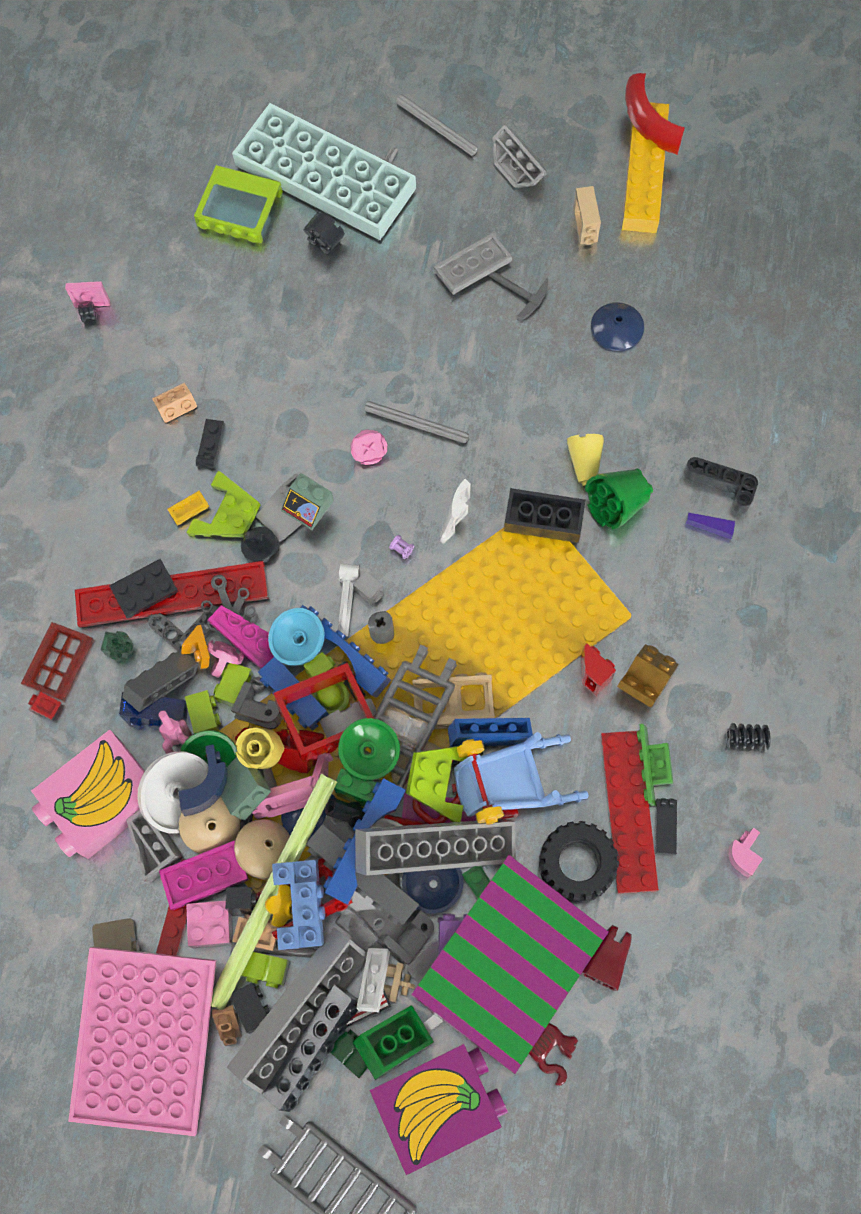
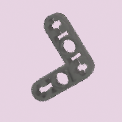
M204 612L185 633L160 613L151 615L148 620L151 629L176 651L182 649L178 641L181 640L184 643L197 625H201L204 630L205 639L213 632L209 628L206 629L202 622L205 624L208 622V616L212 615L210 612ZM160 620V622L164 626V629H162L157 624L155 625L154 621ZM169 630H175L177 633L173 639L166 637Z

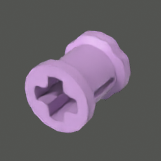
M397 535L391 542L389 549L397 551L402 555L403 559H406L413 551L414 545L408 544L401 539L402 536Z

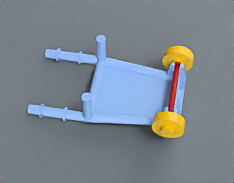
M536 732L523 743L482 756L477 755L484 751L482 741H474V739L464 741L462 745L457 747V752L460 758H468L454 767L457 793L467 816L472 817L476 815L478 823L490 825L498 822V819L504 816L503 810L538 808L557 804L562 806L567 802H580L582 799H587L589 797L588 792H579L578 790L566 795H561L557 790H554L545 796L531 749H545L546 746L551 745L562 746L563 743L570 742V735L561 736V734H557L556 737L544 739L539 732Z

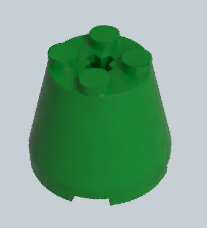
M638 468L597 474L591 477L585 486L590 502L587 506L594 519L601 526L606 525L613 530L624 525L649 502L650 495L653 493V487L647 482Z

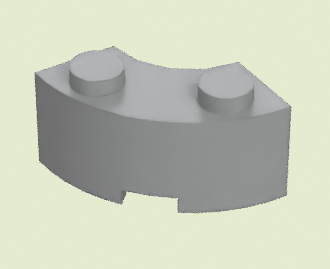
M371 698L365 699L374 717L376 708ZM355 702L350 704V707L346 710H337L320 720V723L328 738L344 731L353 722L365 719L359 703Z

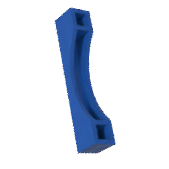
M302 605V606L300 607V608H304V609L310 610L311 612H313V613L316 614V615L319 614V612H318L316 609H314L312 606H310L309 608H307L306 606ZM326 618L320 619L324 627V639L337 644L347 654L356 673L357 683L370 695L377 698L391 681L387 676L389 673L381 666L377 668L373 664L375 660L368 654L363 656L359 652L361 648L354 642L349 644L345 640L347 636L340 630L334 631L331 628L333 624Z
M384 778L381 783L377 781L372 791L375 796L372 801L368 800L363 808L365 815L362 820H357L353 830L371 828L378 820L396 811L406 790ZM355 835L352 839L348 838L343 847L346 852L343 858L338 857L333 867L336 869L334 876H329L324 884V888H326L325 894L347 905L358 886L355 872Z

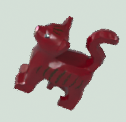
M548 1023L529 1052V1055L544 1073H557L559 1077L555 1084L562 1086L567 1079L566 1070L558 1064L548 1065L545 1059L550 1051L557 1046L561 1054L570 1060L572 1053L576 1049L578 1039L574 1035H564L557 1026Z

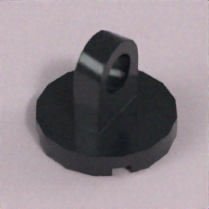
M266 527L251 529L244 534L241 542L242 554L250 562H267L276 553L278 548L276 535Z

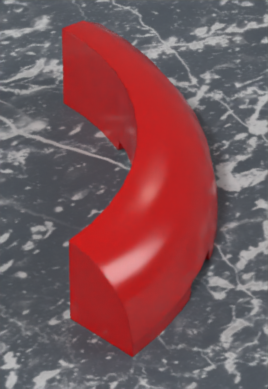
M646 73L633 74L629 77L625 89L627 113L632 124L646 140L650 139L657 144L658 148L678 155L685 127L671 123L655 111L645 91Z

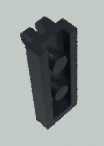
M656 799L655 854H677V800Z

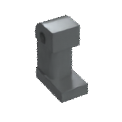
M244 682L231 709V712L236 713L234 718L272 730L277 728L283 718L276 702L269 700L267 704L252 700L255 693L251 683Z
M421 910L414 911L405 923L408 927L397 941H394L388 934L381 935L377 940L384 949H389L390 954L402 964L406 963L409 965L434 931L432 920Z

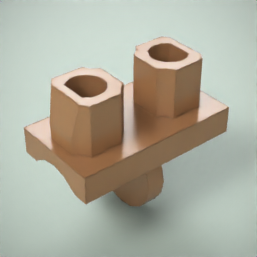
M233 1005L225 1007L223 1010H212V1016L221 1041L223 1040L225 1046L236 1044L237 1037L242 1036V1031Z

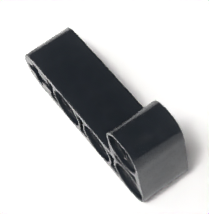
M698 457L690 458L684 469L685 476L690 480L736 494L733 501V509L738 513L748 511L758 486V479L754 475ZM708 472H712L716 476H711L708 474ZM726 478H731L734 482H729ZM744 484L751 485V488L746 487ZM739 500H744L747 504H742Z

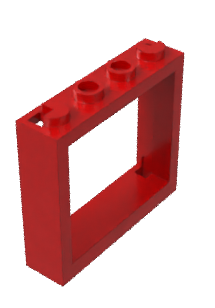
M348 663L273 693L276 705L302 762L310 759L315 760L323 753L334 752L338 748L340 737L344 731L304 747L286 708V704L347 679L365 718L374 719Z

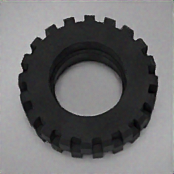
M572 821L567 822L564 826H558L544 841L539 856V869L541 870L542 879L570 902L584 903V901H592L601 896L611 886L619 867V861H617L618 851L613 846L614 841L612 838L609 839L606 836L607 832L603 829L599 830L596 828L597 825L593 823L591 825L585 824L586 821H579V823ZM581 843L594 851L597 856L598 865L595 874L591 878L584 881H575L568 878L562 872L559 858L562 850L568 845Z

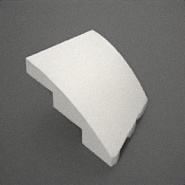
M466 479L461 482L453 497L440 535V542L442 544L455 533V525L468 514L466 502L470 499V483Z

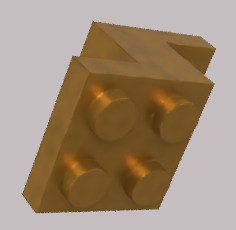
M645 644L636 655L617 687L647 706L652 707L679 664L676 663L674 658L661 654L656 647Z

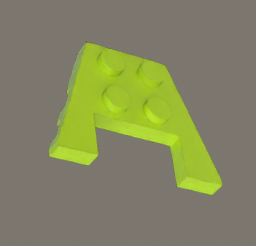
M217 471L211 486L214 489L226 492L211 524L193 518L186 533L191 537H195V535H203L204 537H211V535L244 537L261 505L222 472Z
M456 746L414 752L406 794L429 806L440 815L447 817L450 821L461 822L463 805L445 802L452 760L462 762L468 757L460 758Z

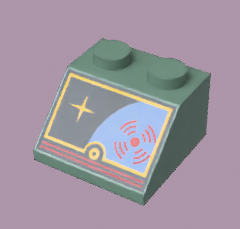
M300 473L290 486L281 511L313 530L333 503V494L327 488Z

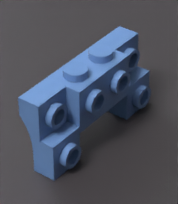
M318 859L272 864L274 885L290 884L293 913V926L277 928L278 950L323 946L322 920L325 919L324 906L321 907V898H323L324 892L323 886L319 883Z

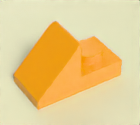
M197 625L182 644L181 654L194 653L195 661L199 662L200 668L203 669L209 667L210 656L202 627Z

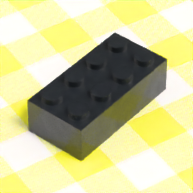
M510 488L504 532L579 543L586 499Z

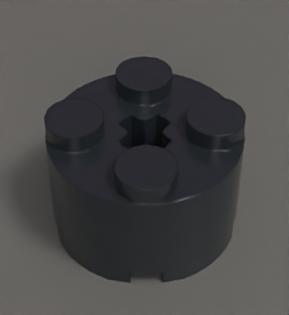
M318 211L303 229L308 235L307 240L312 245L318 244L321 246V250L326 254H329L345 233L341 226L336 227L334 224L336 221L322 211L320 213Z

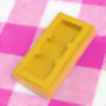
M199 490L167 510L178 526L209 508V504Z

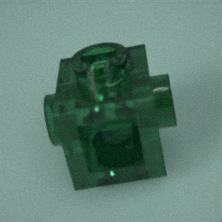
M116 631V633L105 632L101 651L109 656V658L120 661L121 658L128 659V655L133 651V643L129 636H127V633Z

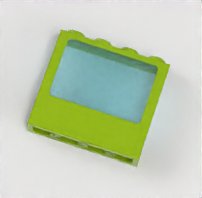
M216 165L194 214L196 225L202 229L214 230L220 234L225 233L235 238L247 239L253 243H262L261 232L276 197L281 198L283 193L281 182Z

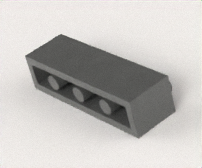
M181 649L176 653L173 652L165 660L157 662L149 670H144L135 679L127 681L124 685L122 698L140 712L195 676L198 662L189 654L182 655Z

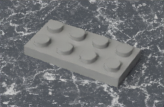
M492 233L435 265L434 271L451 293L455 294L511 262L512 256Z

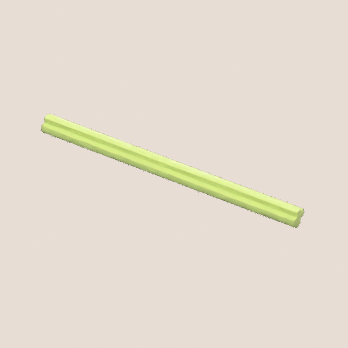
M323 774L320 775L277 863L296 862L299 860L337 781ZM273 871L213 989L211 1006L219 1010L225 1009L272 915L266 910L265 902L269 897L278 894L279 885H274Z

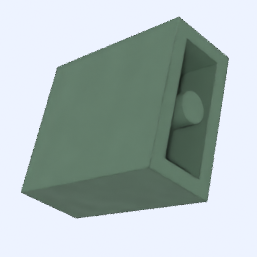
M236 757L227 767V783L221 798L231 815L246 820L270 794L271 790L258 769L245 767Z

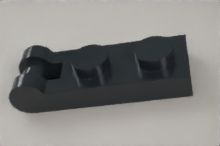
M205 420L199 452L196 457V466L216 467L225 425L224 421Z

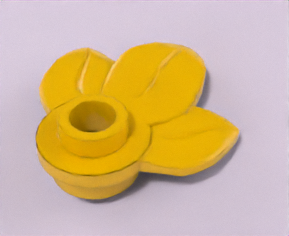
M285 884L279 885L278 894L269 897L265 902L266 910L273 914L271 921L273 926H284L288 919H293L291 887Z

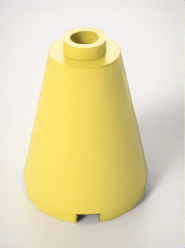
M586 434L583 437L574 435L567 438V445L578 483H581L584 487L587 481L599 472L604 444L603 435Z

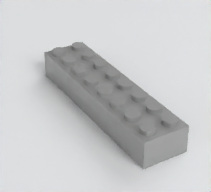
M498 819V822L490 825L478 823V821L355 829L356 872L367 876L503 864L508 855L516 860L515 821Z
M334 927L324 940V945L314 952L313 956L287 987L267 1016L260 1022L257 1029L247 1039L236 1056L233 1057L227 1068L241 1082L263 1094L332 987L337 985L346 989L365 964L367 953Z

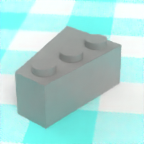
M140 809L126 819L132 842L136 848L137 861L140 863L143 882H153L160 876L159 870L172 866L183 858L169 835L150 825L144 819Z

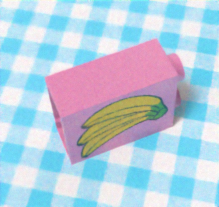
M108 730L31 790L39 801L32 807V810L45 826L54 821L62 831L55 838V841L68 857L77 852L89 859L128 828L126 819L139 810L137 799L138 787L145 771L122 741L111 730Z

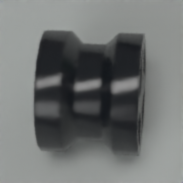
M89 302L88 305H78L82 322H86L88 319L97 320L93 302Z

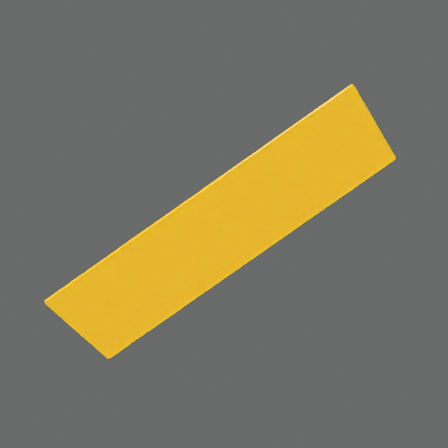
M502 528L386 611L391 615L393 621L394 638L385 644L374 642L370 637L368 625L346 641L349 644L354 642L361 648L359 652L363 656L368 654L375 660L373 664L377 668L381 666L389 673L387 676L391 681L377 698L362 688L366 695L364 698H371L376 711L402 662L408 661L412 663L420 645L428 648V654L420 668L437 676L442 674L449 658L455 660L457 664L450 677H456L458 674L475 676L476 673L491 675L493 708L495 718H498L580 657L586 643L590 646L596 645L631 618V613L571 542L504 532V528ZM339 646L326 654V657L329 655L335 662L334 668L347 661L356 676L350 659ZM305 670L295 676L299 682L310 678ZM407 670L402 680L413 685V680H417V677L421 676ZM463 685L460 688L461 704L464 711L483 710L485 708L483 685ZM398 687L393 698L403 703L407 702L408 705L414 707V694ZM443 687L422 689L440 699L445 691ZM349 689V703L346 709L350 707V704L358 702L354 700ZM271 693L260 702L267 704L269 700L275 702L274 695ZM422 699L423 712L426 714L433 713L437 705ZM289 712L298 733L299 730L312 731L309 727L305 729L297 721L300 717L296 713L292 716ZM410 715L412 729L416 730L415 717ZM235 719L219 730V732L230 737L236 745L235 736L243 728L263 727ZM283 719L277 728L272 729L274 732L287 729ZM319 721L317 723L318 727L313 732L324 734L325 739L327 737ZM434 729L428 742L437 745L441 749L448 748L450 746L448 729ZM417 730L418 732H420V733H422V734H423V732H424V730ZM366 747L365 750L371 753L370 748ZM338 748L334 752L329 753L333 760L328 762V777L335 781L341 768L345 769L340 761ZM278 763L271 767L277 786L312 776L315 766L308 774L289 770ZM391 771L384 777L379 778L380 780L384 778L394 783ZM333 790L332 794L336 799L350 803V801L338 797L335 790ZM253 814V819H252V821L260 820V819H256L255 816H254V814ZM277 815L268 818V816L260 818L271 820L282 825L281 815ZM214 822L208 824V829L215 827ZM265 842L267 847H271L269 842ZM305 846L298 861H305L311 857V854L307 851L309 847ZM248 874L249 880L244 883L247 887H251L255 893H258L264 889L268 879H258Z

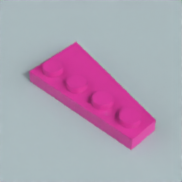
M222 605L207 620L259 669L264 667L274 657L269 647V632L243 619V617Z

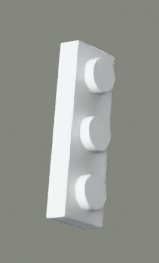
M368 948L357 1003L358 1011L379 1012L390 957L389 949Z

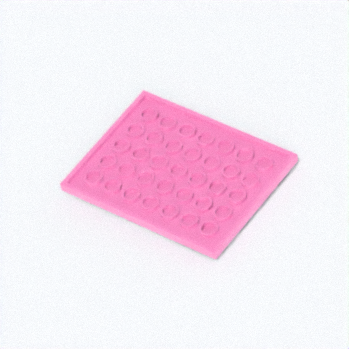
M100 947L89 948L68 1122L196 1136L216 960Z

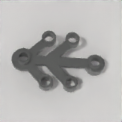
M216 575L211 580V585L214 590L218 591L223 607L238 614L244 601L249 597L248 589L243 587L238 590V597L232 608L225 589L227 586L225 577ZM217 579L222 580V584L219 586L215 584ZM243 590L247 592L245 597L240 596V592ZM208 600L203 601L201 604V609L205 613L210 612L213 614L218 609ZM206 603L211 605L210 609L205 610L203 608L204 604ZM253 606L245 607L243 619L250 622L251 618L255 616L256 610ZM252 608L254 610L253 614L248 615L246 613L247 609ZM209 622L207 623V626L210 630H217L216 628H211Z

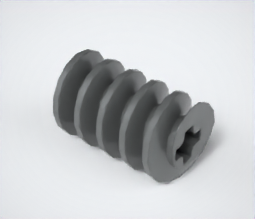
M386 611L372 614L368 620L372 640L378 644H385L394 638L391 615Z

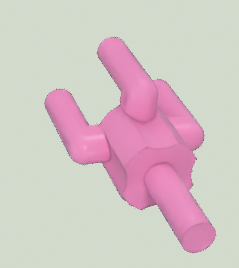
M161 711L159 717L163 724L160 726L159 732L164 739L162 748L167 754L174 752L172 749L173 745L183 744L192 733L184 720L175 721L169 718L166 711Z

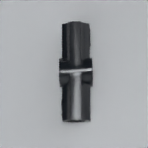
M334 798L330 799L326 804L325 813L327 816L348 822L351 828H354L357 820H362L365 815L363 808L358 802L347 803Z

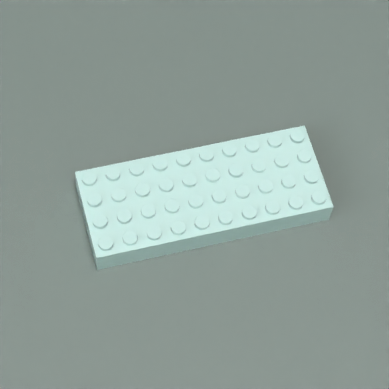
M269 103L232 153L235 166L252 175L281 182L283 191L378 240H381L416 189V177L271 103Z

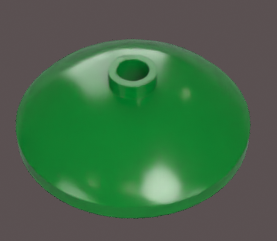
M365 718L353 722L344 730L339 740L338 754L343 767L351 775L362 780H376L387 775L395 767L400 754V745L396 733L388 724L378 719ZM365 747L370 748V754L364 753Z
M203 730L191 735L180 749V751L200 757L208 764L206 746L214 745L216 751H220L221 760L225 762L226 767L237 757V746L233 740L224 733L215 730Z

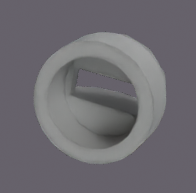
M255 677L250 681L256 694L263 692L265 689L264 684L259 680L260 677ZM253 682H257V683H260V684H262V685H261V687H260V686H258V685L253 684Z

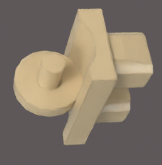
M397 963V965L388 964L386 976L392 977L394 980L392 986L384 984V990L390 1002L396 1003L400 986H402L401 995L407 996L408 988H415V984L410 983L411 975L405 974L404 981H401L404 969L402 963Z

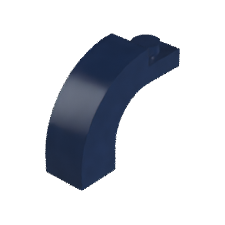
M214 745L206 746L208 774L205 780L194 788L178 791L180 807L184 816L194 815L208 809L220 798L225 789L228 771L225 762L221 760L220 751H216Z

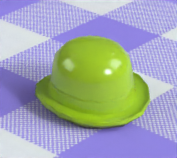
M343 682L312 693V696L329 714L337 710H345L349 703V692Z

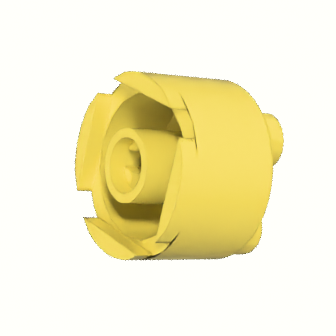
M265 728L246 729L240 734L236 742L238 760L245 767L253 769L273 767L280 760L284 751V745L279 735L273 730Z

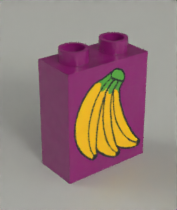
M462 1044L369 1090L406 1175L502 1128L498 1118L507 1114L508 1111L497 1088L486 1093L479 1076L489 1072V1069L478 1047L468 1052L465 1045Z

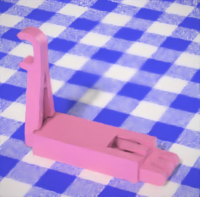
M323 753L318 756L312 776L270 788V794L258 805L252 814H254L256 819L267 816L270 818L304 808L320 775L323 774L328 777V762L332 761L333 757L329 753Z

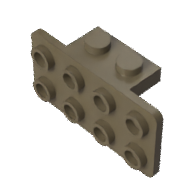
M127 918L93 925L94 947L139 952L133 919Z

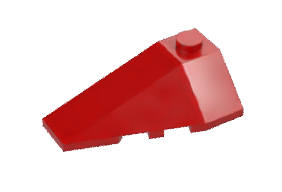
M243 728V729L235 736V740L237 741V739H238V737L240 736V734H241L243 731H245L246 729H250V728ZM281 729V731L276 732L284 745V751L277 763L289 770L308 774L316 765L318 757L315 760L310 759L302 762L288 733V729ZM299 730L298 733L304 747L324 739V734Z

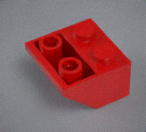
M586 643L581 655L582 684L597 696L612 681L616 669L609 659L605 660L600 655V651L595 646H590Z

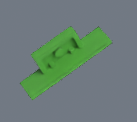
M639 724L640 730L637 731L638 741L642 743V750H639L641 762L644 761L642 779L646 781L647 789H644V798L651 806H656L654 786L674 783L669 744L649 745L647 727L644 724Z

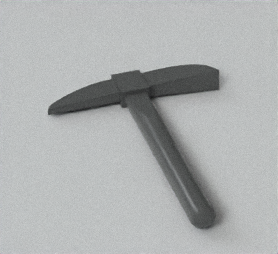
M495 271L487 275L529 300V303L516 317L517 320L526 319L536 307L538 308L548 288V277L537 293L531 294Z

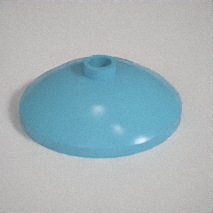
M304 608L289 609L280 614L270 628L268 637L270 650L277 660L286 665L300 666L306 664L317 656L323 646L324 627L319 617L310 610ZM303 637L304 640L300 643L299 640Z

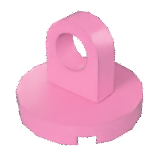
M366 429L362 430L352 439L350 451L353 458L361 462V464H374L383 459L384 454L386 455L387 442L380 432Z
M211 640L207 645L208 652L217 657L211 675L219 678L227 662L238 665L242 663L245 656L242 652L236 653L235 647L221 641L213 643L214 641Z

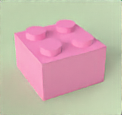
M226 901L187 904L188 947L201 948L231 945L233 938L232 916L225 909Z

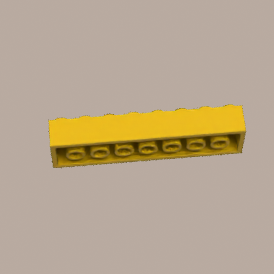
M650 102L655 111L668 120L669 104ZM633 124L631 126L622 230L657 233L660 219L665 150L658 148L657 144L650 139L646 140Z

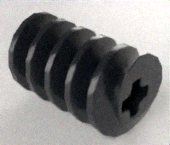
M731 723L727 731V747L730 748L731 742H734L735 748H738L739 743H742L743 749H746L747 743H750L751 749H754L755 744H758L759 750H762L763 744H766V748L769 750L771 736L768 725H763L761 728L759 724H756L753 728L751 724H747L745 727L744 724L740 723L737 727L735 723Z

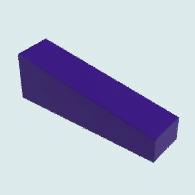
M689 512L686 518V524L728 539L733 537L735 521Z

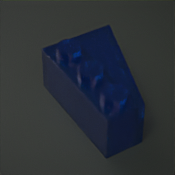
M122 692L119 716L130 727L140 728L141 725H149V728L159 729L163 724L159 717L161 711H166L169 718L175 721L184 720L187 722L188 708L186 701L183 699L161 697L139 712L122 698L124 693Z

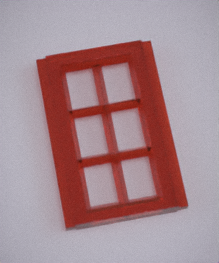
M51 622L21 685L38 692L41 691L48 696L63 701L93 638ZM58 632L67 635L62 649L52 646ZM71 637L80 640L74 654L65 651ZM49 650L59 653L53 667L43 664ZM62 655L72 658L66 672L56 669ZM40 668L50 671L44 685L34 682ZM53 673L63 676L57 690L47 687Z

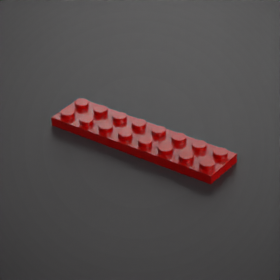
M637 731L601 733L611 838L614 841L613 846L618 851L617 861H619L615 877L617 894L658 891L650 809L648 801H645L644 789H647L646 781L642 779L644 761L641 762L639 750H642V743L638 741Z

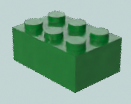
M410 1005L360 1034L353 1043L373 1078L377 1080L425 1051L434 1041L414 1007Z

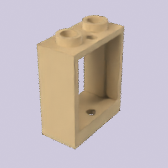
M594 186L576 188L573 211L580 244H593L598 242L601 224Z

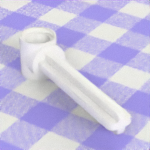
M340 564L339 581L343 585L338 630L348 637L353 584L359 579L360 565Z

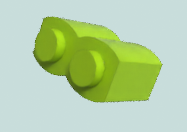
M253 952L241 976L246 977V982L258 984V980L265 981V986L278 989V985L284 986L290 961Z

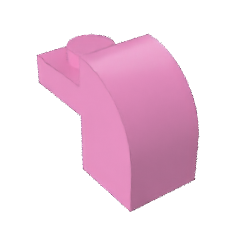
M752 828L749 832L745 830L739 839L742 843L735 839L731 842L728 851L732 866L747 878L753 875L763 858L750 850V847L760 834L755 828Z

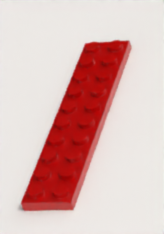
M259 561L170 575L179 592L129 619L126 618L109 586L111 584L75 589L77 625L80 628L146 618L159 613L165 615L201 609L202 602L206 600L216 607L223 606L218 591L214 590L211 585V580L216 575L225 577L227 581L225 589L231 604H235L238 590L243 587L249 591V597L244 602L269 599L264 562ZM217 579L215 581V584L218 586L221 585L222 580ZM244 590L240 592L241 597L247 595V592ZM208 603L204 604L203 608L211 607V605Z

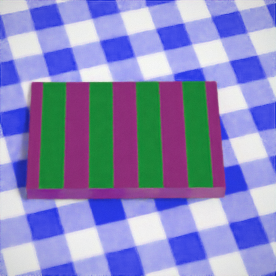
M508 855L411 996L513 1074H516L608 934V931Z

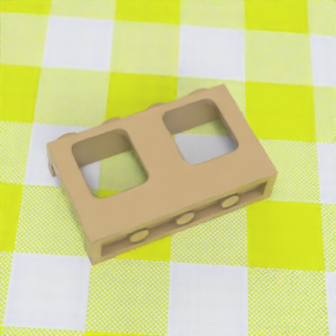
M476 673L475 676L458 674L456 677H450L448 681L455 684V689L446 704V711L441 714L434 729H448L454 719L495 718L492 676L487 675V673ZM417 677V680H413V686L421 690L423 688L442 687L423 677ZM463 685H483L485 708L483 710L464 711L461 704L460 688ZM414 695V708L423 712L422 698ZM415 717L416 731L425 730L428 723Z

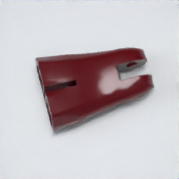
M611 925L607 929L608 934L581 974L592 981L597 982L599 980V984L610 990L618 991L631 946L632 934L626 931L619 943L614 940L619 927Z

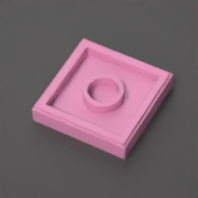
M102 281L66 283L65 289L75 308H78L79 304L88 305L89 302H93L95 307L110 306V299Z

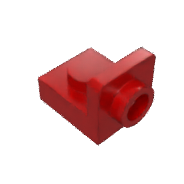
M40 691L37 695L33 694L28 704L31 706L28 710L52 720L61 702Z

